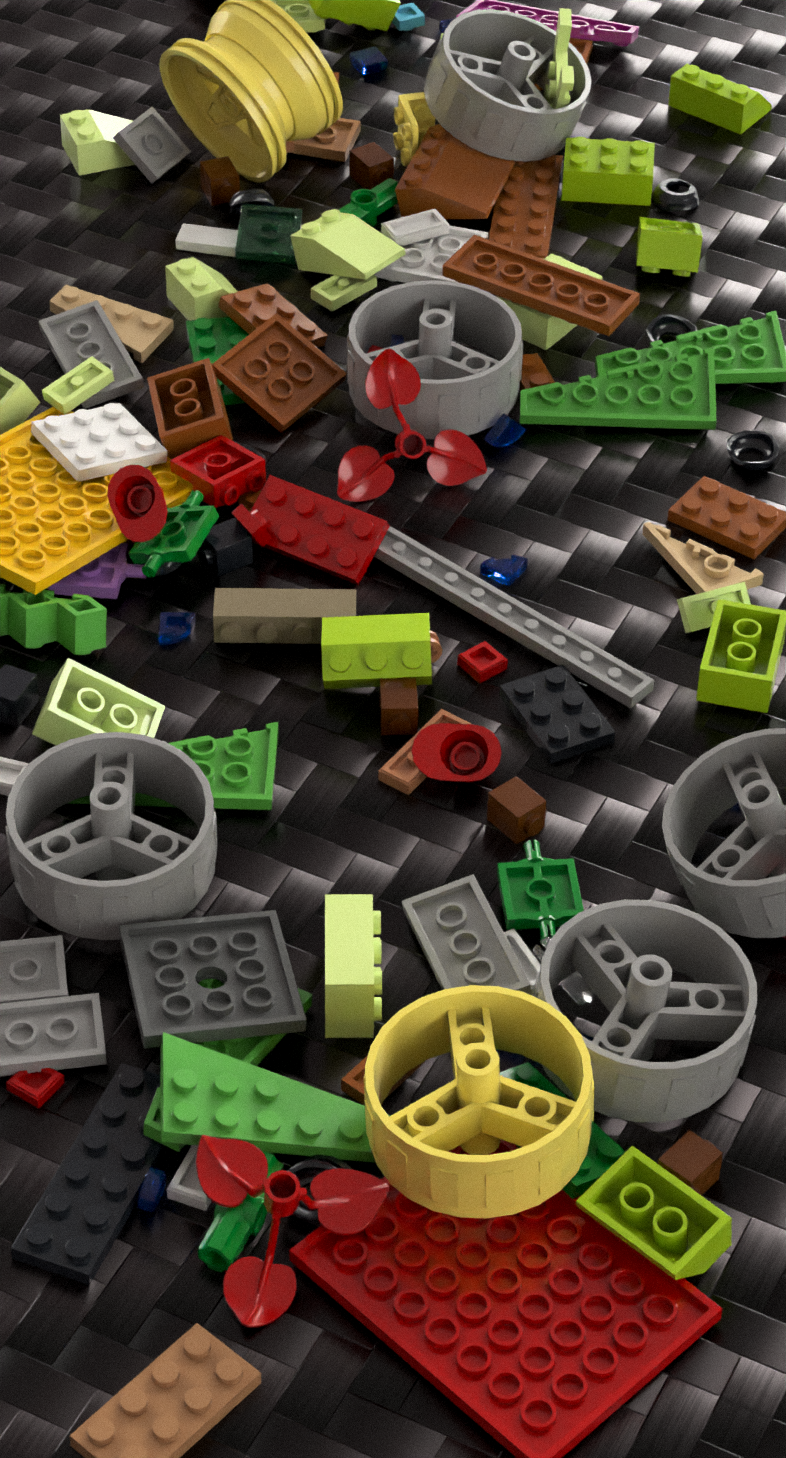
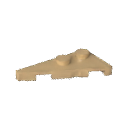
M650 522L643 524V535L696 594L745 582L747 590L762 585L763 573L760 570L754 569L749 573L734 566L735 559L727 555L718 554L713 549L691 539L686 544L670 537L671 530L660 525H654Z

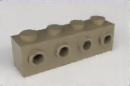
M215 588L213 610L214 643L321 644L323 617L356 616V589Z

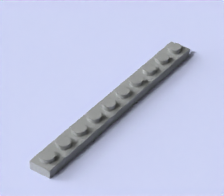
M391 526L389 527L374 555L375 558L556 665H564L573 675L629 708L635 706L653 691L654 679Z

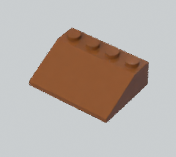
M441 124L430 126L395 188L401 217L436 209L444 219H487L516 161L490 156L473 149L456 139Z

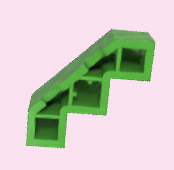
M0 584V636L10 635L22 646L30 649L40 648L43 644L58 641L75 655H87L93 650L106 647L107 609L89 595L73 594L71 600L54 597V591L43 590L36 595L23 590V593L6 591V584Z

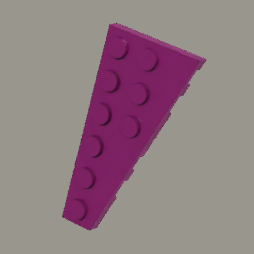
M477 0L456 16L457 18L461 14L474 10L492 9L509 11L529 17L556 31L559 12L497 0ZM571 14L572 28L570 38L612 42V44L617 46H628V44H631L638 38V26Z

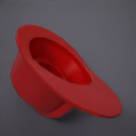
M128 465L120 468L112 476L108 485L107 497L120 530L126 538L133 542L149 541L161 532L166 523L168 510L163 490L154 475L147 468L141 465Z
M431 724L418 733L413 741L411 750L413 762L421 773L431 779L454 782H474L485 779L493 774L498 767L502 754L500 742L495 734L484 726L474 724Z

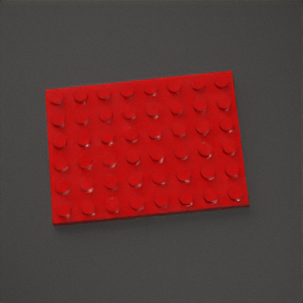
M501 1140L499 1147L491 1154L511 1152L519 1148L513 1143ZM460 1145L449 1151L455 1154L470 1155ZM384 1176L381 1180L390 1186L389 1193L374 1220L366 1229L359 1233L345 1236L329 1232L321 1225L289 1250V1260L516 1458L564 1457L715 1325L722 1315V1308L685 1278L673 1279L577 1207L576 1201L581 1196L572 1199L563 1190L540 1205L513 1215L487 1219L464 1218L432 1211L408 1199L392 1186Z

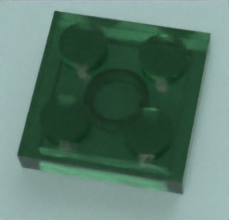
M242 204L235 259L296 264L290 235L301 229L303 209Z

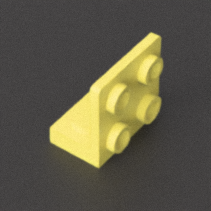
M424 92L399 95L398 107L394 108L395 123L398 125V132H394V146L396 150L401 152L403 166L409 165L428 128L435 125V117L426 103Z

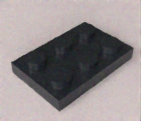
M564 665L500 685L499 696L550 764L614 743L615 741L614 729Z

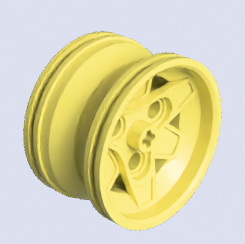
M271 0L224 1L218 7L217 12L211 17L205 41L182 38L163 52L160 57L159 68L163 84L173 105L186 125L216 158L228 156L237 172L253 182L268 181L284 167L287 158L286 141L313 138L316 134L326 131L342 115L343 101L341 91L325 57L304 29L287 12Z

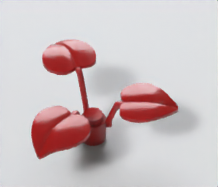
M385 349L372 362L365 380V392L370 403L377 409L393 407V411L403 431L395 439L396 450L383 455L381 458L376 449L366 445L353 447L343 455L338 467L337 495L343 500L362 502L383 495L389 490L395 478L394 471L385 462L393 458H399L401 455L410 459H416L422 456L424 452H430L431 454L426 463L427 470L432 479L446 486L465 483L487 472L486 463L480 449L463 432L455 429L442 430L436 435L434 447L426 445L423 435L410 429L398 404L407 405L416 399L420 391L421 380L416 368L393 349Z
M202 1135L197 1150L196 1168L198 1180L205 1195L212 1202L220 1206L233 1208L242 1204L248 1194L256 1198L264 1193V1205L267 1211L272 1214L265 1262L254 1256L240 1258L230 1265L224 1276L223 1293L225 1300L241 1325L248 1328L267 1325L282 1316L295 1298L296 1277L294 1271L287 1265L272 1264L281 1217L293 1214L301 1200L309 1209H318V1221L323 1228L337 1235H353L366 1229L371 1224L387 1197L390 1186L383 1180L365 1172L343 1168L330 1169L318 1174L312 1180L310 1192L314 1199L312 1200L307 1195L306 1188H300L298 1178L289 1171L279 1170L267 1178V1158L255 1145L238 1139H223Z

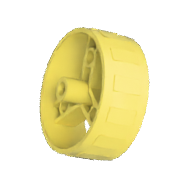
M470 985L444 989L421 997L399 1010L382 1026L370 1046L363 1078L366 1134L378 1168L389 1183L408 1199L432 1211L456 1217L487 1219L513 1215L540 1205L560 1192L577 1174L588 1152L591 1123L594 1121V1081L590 1054L581 1034L565 1015L547 1002L525 992L499 986ZM495 1049L520 1054L544 1065L564 1082L572 1092L576 1102L500 1076V1059ZM451 1052L454 1080L395 1114L388 1116L381 1105L392 1086L409 1070L424 1061ZM501 1140L522 1147L511 1152L491 1154L499 1147ZM460 1145L470 1155L455 1154L449 1151Z

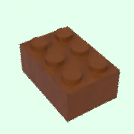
M210 358L147 378L159 436L163 446L168 450L167 457L173 459L219 435H223L233 441L221 388Z

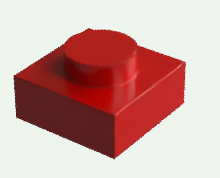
M241 503L231 512L261 547L265 546L272 539L265 530L269 523L256 509L250 513Z

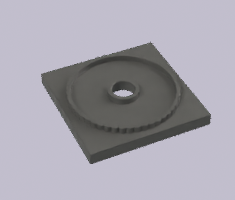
M276 910L119 925L120 943L144 1048L160 1047L163 1032L192 1043L306 1031V1016ZM205 979H216L224 985L219 988L209 989L200 986L198 983Z

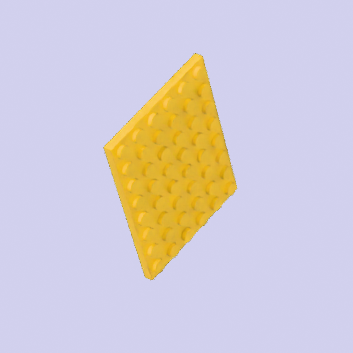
M54 406L0 435V578L34 595L128 540L119 528L107 497L108 485L114 474L77 482L31 433L32 421L45 419L52 415H64ZM167 457V462L145 468L150 470L162 488L167 508L181 505L187 500L190 492L193 490V484L171 472V458Z

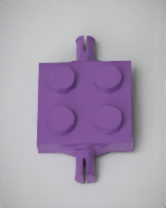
M121 543L48 587V590L54 591V594L65 596L82 594L102 599H117L121 584L126 577L147 579V576L142 573L144 565L127 563L129 555L128 544Z

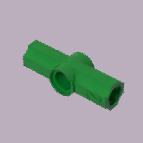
M389 178L371 190L358 189L353 191L350 196V203L340 208V213L353 214L371 227H374L377 224V216L398 203L395 192L398 182Z
M262 1151L268 1163L267 1178L276 1171L284 1170V1164L279 1162L274 1154ZM264 1193L256 1198L248 1194L242 1204L233 1208L216 1204L214 1221L198 1247V1258L206 1263L208 1268L221 1273L228 1269L231 1264L237 1261L250 1235L256 1236L260 1232L268 1212L264 1205Z

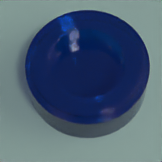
M153 1167L149 1168L140 1191L138 1208L149 1212L156 1211L166 1185L167 1174L165 1171Z

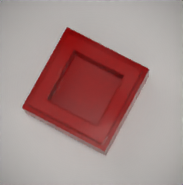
M484 641L459 654L457 665L477 682L482 683L506 670L508 659Z
M43 1068L41 1072L27 1073V1070L15 1073L6 1082V1086L9 1092L40 1108L65 1083L64 1074L52 1068Z

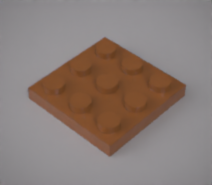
M277 313L212 364L216 377L280 433L343 383L347 376V373Z

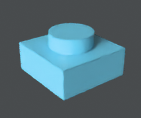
M412 2L399 6L392 23L399 31H409L415 27L424 26L425 15Z

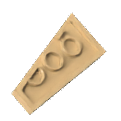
M65 285L49 301L50 311L54 314H59L98 300L124 347L133 353L134 359L140 363H143L174 330L173 319L133 307L129 304L117 302L104 296L78 289L77 287Z

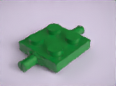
M192 490L184 503L176 507L167 508V519L161 532L149 541L135 542L128 554L133 563H146L142 567V573L149 578L152 576L153 578L160 566L165 562L183 563L191 561L196 555V552L219 517L214 505L199 506L204 500V495L200 491L195 490L194 492Z
M531 840L524 844L526 859L518 862L497 863L499 889L506 929L539 928L541 944L547 947L548 937L550 941L556 933L555 927H561L575 915L584 911L574 858L554 860L541 857L540 843L537 840H533L532 849Z

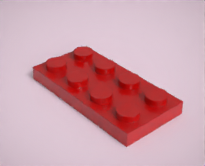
M272 475L267 479L250 511L251 513L256 509L269 523L265 530L272 539L263 547L357 585L362 580L390 527L386 520Z

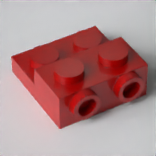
M219 435L170 460L171 472L193 484L194 492L195 490L200 491L204 495L203 501L209 505H214L215 508L225 504H234L239 496L250 491L258 492L267 481L265 459L223 435Z

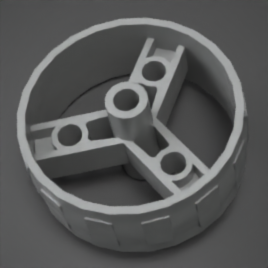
M492 9L474 10L461 14L452 20L446 28L442 39L439 40L429 65L424 85L425 100L432 115L441 126L456 139L471 148L505 160L524 162L542 160L555 155L563 149L566 144V138H570L590 93L591 76L589 68L581 54L569 42L568 66H573L574 86L573 90L569 91V105L553 109L534 84L536 83L543 90L545 84H549L550 79L547 78L549 61H553L556 31L529 17L509 11Z
M415 281L392 286L375 293L365 300L353 313L347 336L349 395L354 406L363 416L379 427L396 434L403 431L393 411V407L377 409L370 403L365 392V380L372 362L381 352L389 348L408 360L419 373L421 387L416 399L410 404L398 405L410 429L420 433L425 439H435L440 431L455 429L466 435L481 432L494 426L506 417L516 404L522 378L523 342L521 324L515 312L504 301L493 294L471 285L452 281ZM454 341L466 343L476 348H479L487 352L491 356L495 357L497 360L488 357L484 354H481L477 351H474L470 348L462 346L458 343H455ZM372 345L383 347L381 350L367 353Z
M771 728L745 733L722 742L707 751L681 774L672 787L664 806L663 834L668 856L680 885H683L687 897L700 915L732 934L751 938H778L786 936V805H783L777 789L786 787V728ZM738 803L745 821L698 868H695L691 862L698 841L707 828L723 812Z
M124 732L94 733L70 739L48 749L30 762L17 777L8 796L6 809L7 826H5L9 861L15 886L28 908L39 919L60 931L82 938L120 939L119 925L181 919L195 908L208 891L215 873L218 844L216 812H214V800L210 784L201 768L188 755L165 741L142 734ZM135 793H142L165 800L181 809L199 828L200 831L197 837L191 840L134 815ZM90 795V815L27 841L30 833L41 820L58 807L77 798ZM96 872L99 881L80 878Z
M625 899L599 904L578 913L564 923L548 942L541 961L540 972H537L533 996L547 1002L561 1012L553 999L552 991L561 981L573 972L578 971L609 1010L610 1015L592 1042L582 1036L590 1054L593 1072L594 1111L609 1117L632 1122H666L686 1118L710 1107L725 1095L737 1078L740 1066L742 1067L756 1019L757 982L751 964L740 946L721 927L702 915L674 904L654 900ZM672 969L684 973L698 983L671 982ZM657 1039L724 1042L717 1049L696 1058L677 1062H646L652 1058L655 1052ZM542 1065L546 1074L554 1083L575 1100L572 1092L564 1082Z

